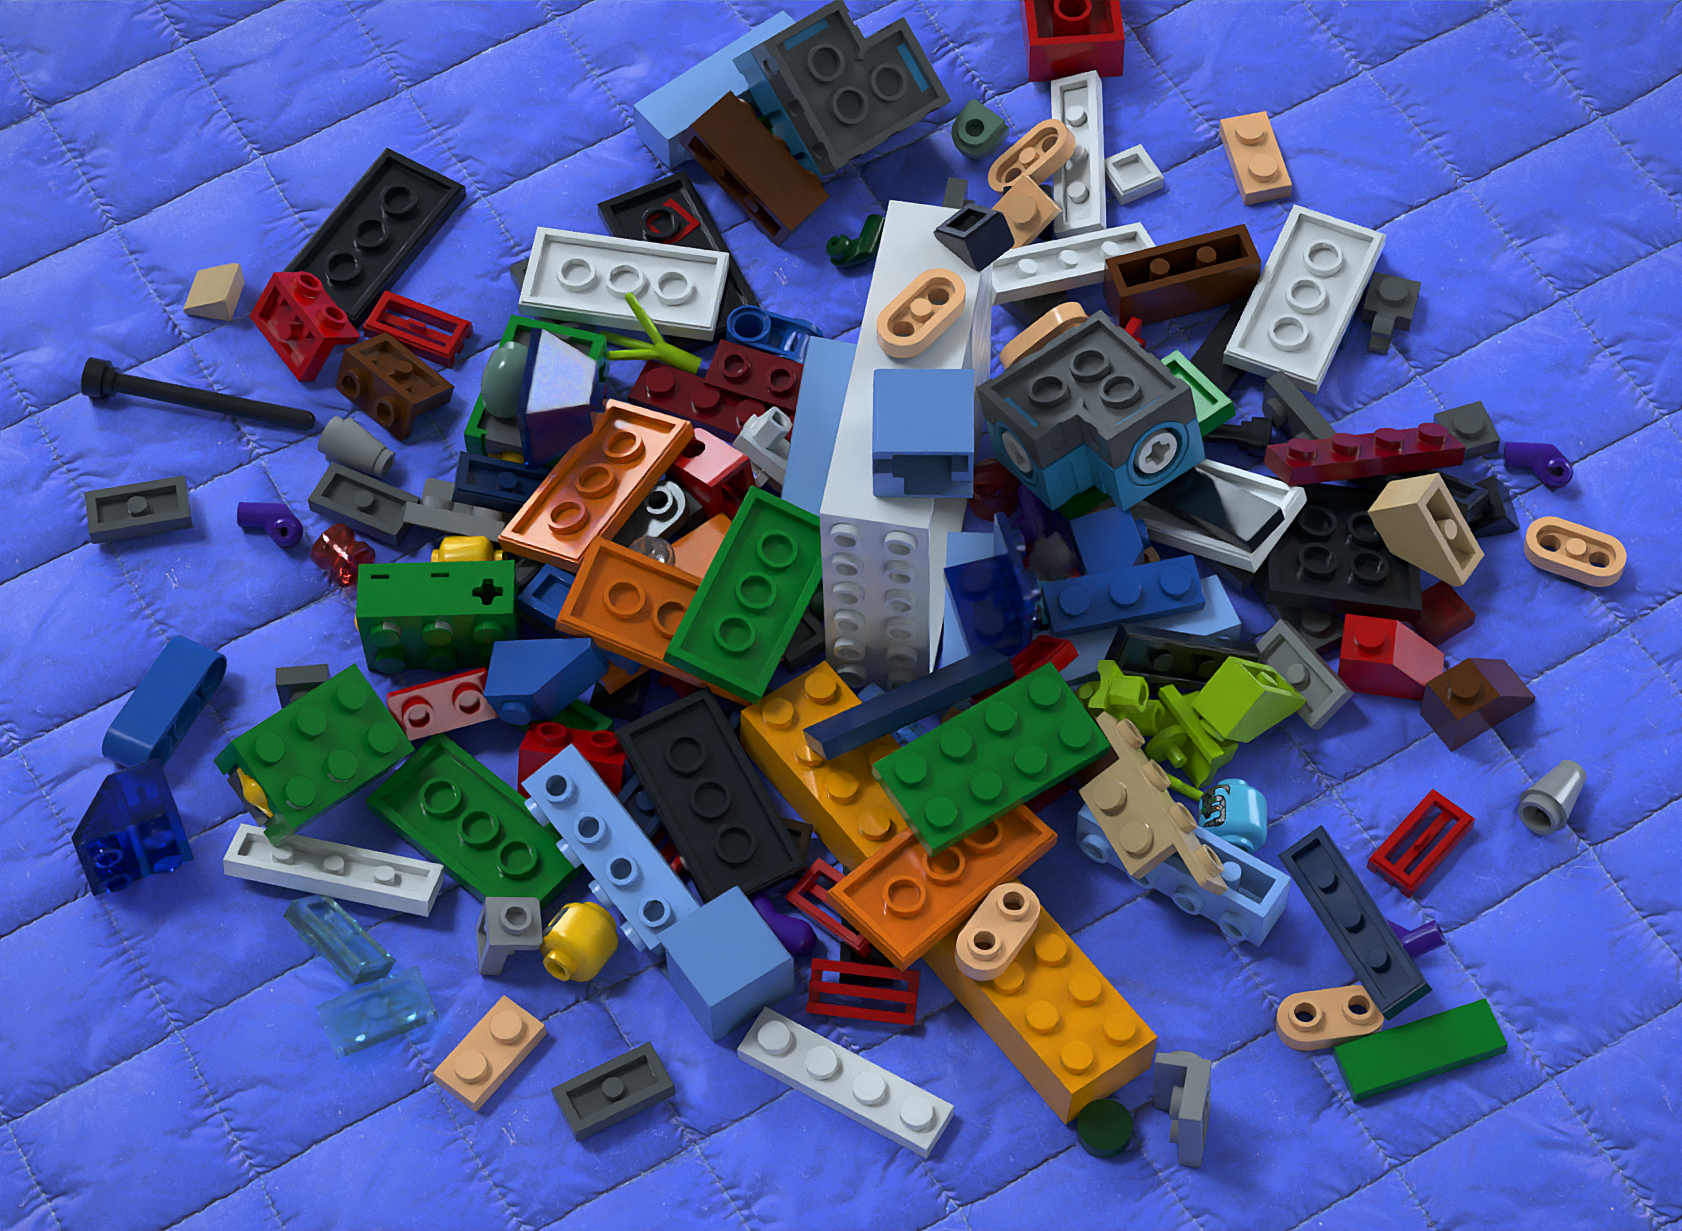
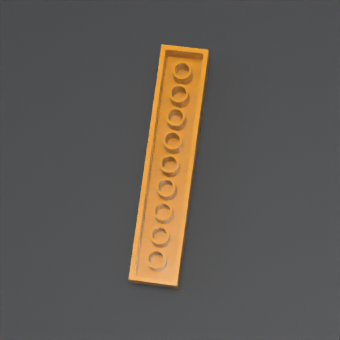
M823 661L762 698L758 706L752 704L742 710L739 742L745 753L806 823L814 825L813 832L842 866L844 864L852 872L908 827L871 773L874 763L900 749L901 746L891 734H887L831 760H826L808 747L802 729L862 703L830 665ZM1017 877L1012 882H1010L1022 884ZM1013 903L1004 905L1007 909L1013 911L1021 909L1019 905ZM1041 904L1035 931L1005 972L995 979L988 981L971 979L959 970L955 961L958 935L974 913L921 956L1065 1125L1077 1118L1086 1105L1093 1101L1107 1098L1151 1067L1158 1036ZM978 942L975 944V946L981 950H989L992 948V946L987 942Z

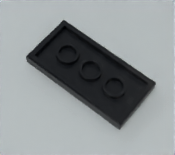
M386 147L283 272L305 271L316 276L321 281L324 290L335 304L347 314L350 323L358 330L371 314L385 290L390 291L467 197L466 188L464 185Z
M684 170L597 204L598 215L610 237L663 244L662 242L674 238L682 229L690 224L673 208L662 206L672 198L701 224L679 242L669 245L729 253V267L713 341L663 334L668 344L691 354L719 343L721 339L726 340L727 319L733 310L745 305L761 307ZM661 214L651 222L661 233L651 231L646 225L648 220L654 215Z
M709 686L614 730L616 742L704 904L709 903L735 886H739L749 899L755 894L763 893L806 872L807 864Z

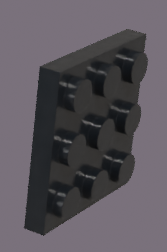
M1266 476L1275 480L1282 481L1279 477ZM1325 483L1297 485L1304 488L1307 501L1264 560L1265 603L1417 623L1422 612L1420 568L1390 553L1367 512L1381 493L1369 489Z

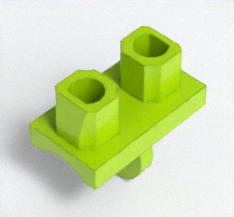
M1099 660L1097 669L1101 675L1100 681L1087 682L1074 692L1081 704L1088 708L1094 718L1106 712L1121 721L1124 718L1129 719L1142 736H1155L1159 733L1162 727L1165 708L1159 700H1148L1149 690L1145 679L1139 676H1125L1114 660Z
M1170 684L1159 689V701L1165 708L1162 727L1159 733L1151 736L1152 739L1146 745L1144 752L1150 760L1152 759L1156 763L1168 759L1174 768L1181 767L1197 789H1201L1211 784L1218 768L1232 760L1238 748V741L1226 739L1224 742H1221L1211 736L1200 725V720L1203 716L1190 705L1200 692L1199 690L1180 694L1176 687Z

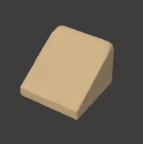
M230 263L197 271L183 308L184 314L231 322L245 284L241 265Z

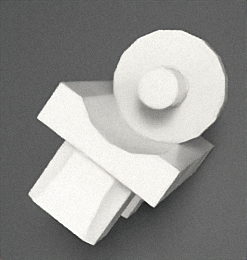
M772 407L760 417L753 414L744 424L742 431L732 445L750 458L752 471L755 473L756 487L760 489L766 482L780 494L782 492L790 443L784 437L790 431L793 424L790 418L777 407Z

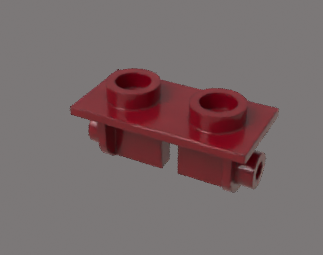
M721 339L703 384L796 413L804 364Z

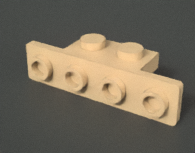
M1106 712L1101 713L1095 719L1120 759L1078 791L1130 876L1140 880L1178 851L1197 884L1218 896L1222 895L1228 890L1227 885L1220 876V873L1224 871V866L1215 852L1208 845H1201L1193 830L1198 826L1192 814L1182 803H1175L1166 789L1171 785L1167 774L1158 763L1152 759L1149 761L1140 748L1145 744L1142 734L1129 719L1124 718L1121 721Z

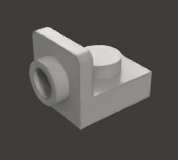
M485 897L475 927L479 975H500L507 955H514L515 950H539L541 948L543 938L540 903L537 898Z

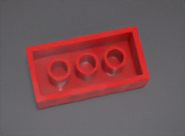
M1019 0L1029 82L1051 81L1093 70L1097 71L1100 78L1123 76L1125 37L1120 0Z

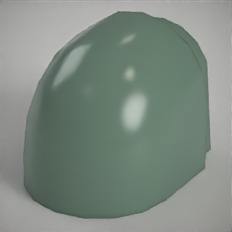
M973 99V101L970 100L956 117L952 125L951 135L955 147L963 156L970 159H982L992 155L1009 136V127L1005 124L1004 119L976 99Z
M506 342L502 348H497L492 352L481 380L483 406L492 415L502 418L515 417L523 413L531 404L540 386V370L536 355L532 350L520 343Z

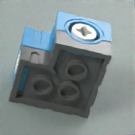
M834 0L732 59L739 73L743 74L749 84L748 89L764 116H767L772 124L774 134L786 142L790 148L791 155L804 169L812 171L819 178L850 163L849 161L865 154L888 140L889 137L925 118L927 114L951 102L949 95L904 17L864 38L858 25H854L850 18L845 2L843 0Z
M1099 310L1086 318L1087 321L1076 328L1072 327L1045 344V347L1036 353L1032 352L1005 369L1004 373L993 380L989 379L977 387L995 458L1052 511L1065 504L1075 494H1080L1095 485L1101 492L1107 493L1112 497L1113 502L1124 512L1206 459L1191 387L1181 378L1177 379L1166 365L1151 352L1147 353L1143 350L1137 340L1120 326L1114 325L1111 318L1102 310Z

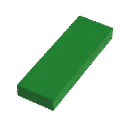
M1484 998L1336 1046L1333 1050V1057L1353 1102L1504 1054L1508 1044L1487 999Z

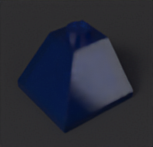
M532 328L516 412L526 470H537L593 433L596 413H605L607 404V383L599 382L597 362L543 328Z

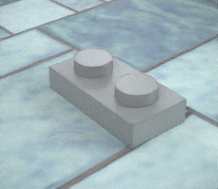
M1279 619L1257 642L1256 646L1261 652L1257 663L1272 666L1307 699L1302 708L1296 712L1310 728L1319 730L1354 694L1288 621Z

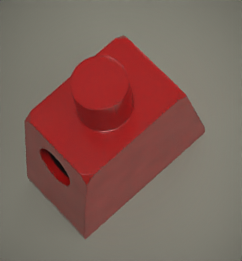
M696 428L694 429L695 435L666 470L665 475L666 477L672 475L703 506L704 523L721 512L732 522L750 486L756 487L750 458L706 430Z

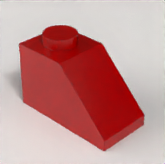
M1346 614L1337 675L1353 692L1423 701L1426 683L1443 673L1444 653L1398 620Z

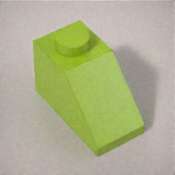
M1229 656L1190 705L1203 716L1200 720V725L1217 740L1224 742L1226 739L1248 743L1302 708L1307 699L1272 666Z

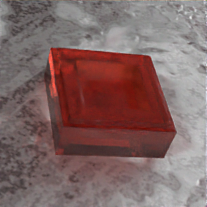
M1441 580L1421 592L1422 612L1418 622L1412 623V625L1427 642L1437 647L1472 626L1475 622L1476 614L1450 584Z

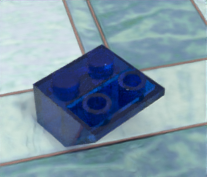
M158 757L107 775L71 837L93 896L104 892L114 893L121 891L134 881L156 873L167 874L173 872L183 863L194 860L177 806Z

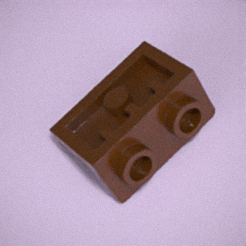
M387 332L346 348L335 383L336 389L400 441L410 437L416 416L449 403L455 387Z

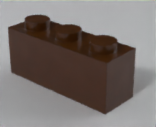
M731 90L696 119L679 141L687 152L777 247L815 215L830 197L824 190L823 183L819 177L812 171L804 169L791 155L790 148L786 142L778 135L771 134L758 120L754 108L745 100L738 99Z
M1241 224L1105 259L1103 296L1115 325L1126 328L1131 317L1134 316L1142 319V326L1230 304L1238 296L1245 300L1249 299L1260 278L1262 261L1246 225Z

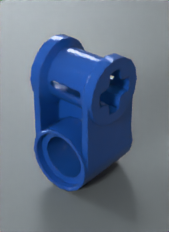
M752 305L736 308L727 319L726 341L804 364L810 336L824 338L822 331L809 321L790 318Z

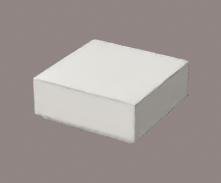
M1141 144L1104 159L1105 182L1121 206L1163 188L1164 177Z

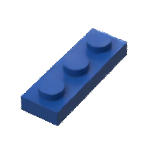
M1193 554L1042 584L1040 589L1051 637L1056 638L1117 627L1120 623L1132 624L1202 610L1206 604Z

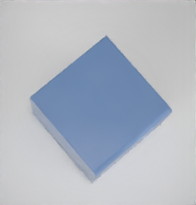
M876 369L873 378V495L876 497L973 498L974 369Z
M739 886L733 887L656 934V938L665 949L667 965L662 967L660 971L713 1043L760 1015L764 1007L770 1009L795 992L794 959Z

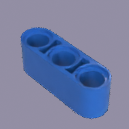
M182 635L172 638L108 728L102 743V755L148 778L156 776L221 684L227 668L226 656Z

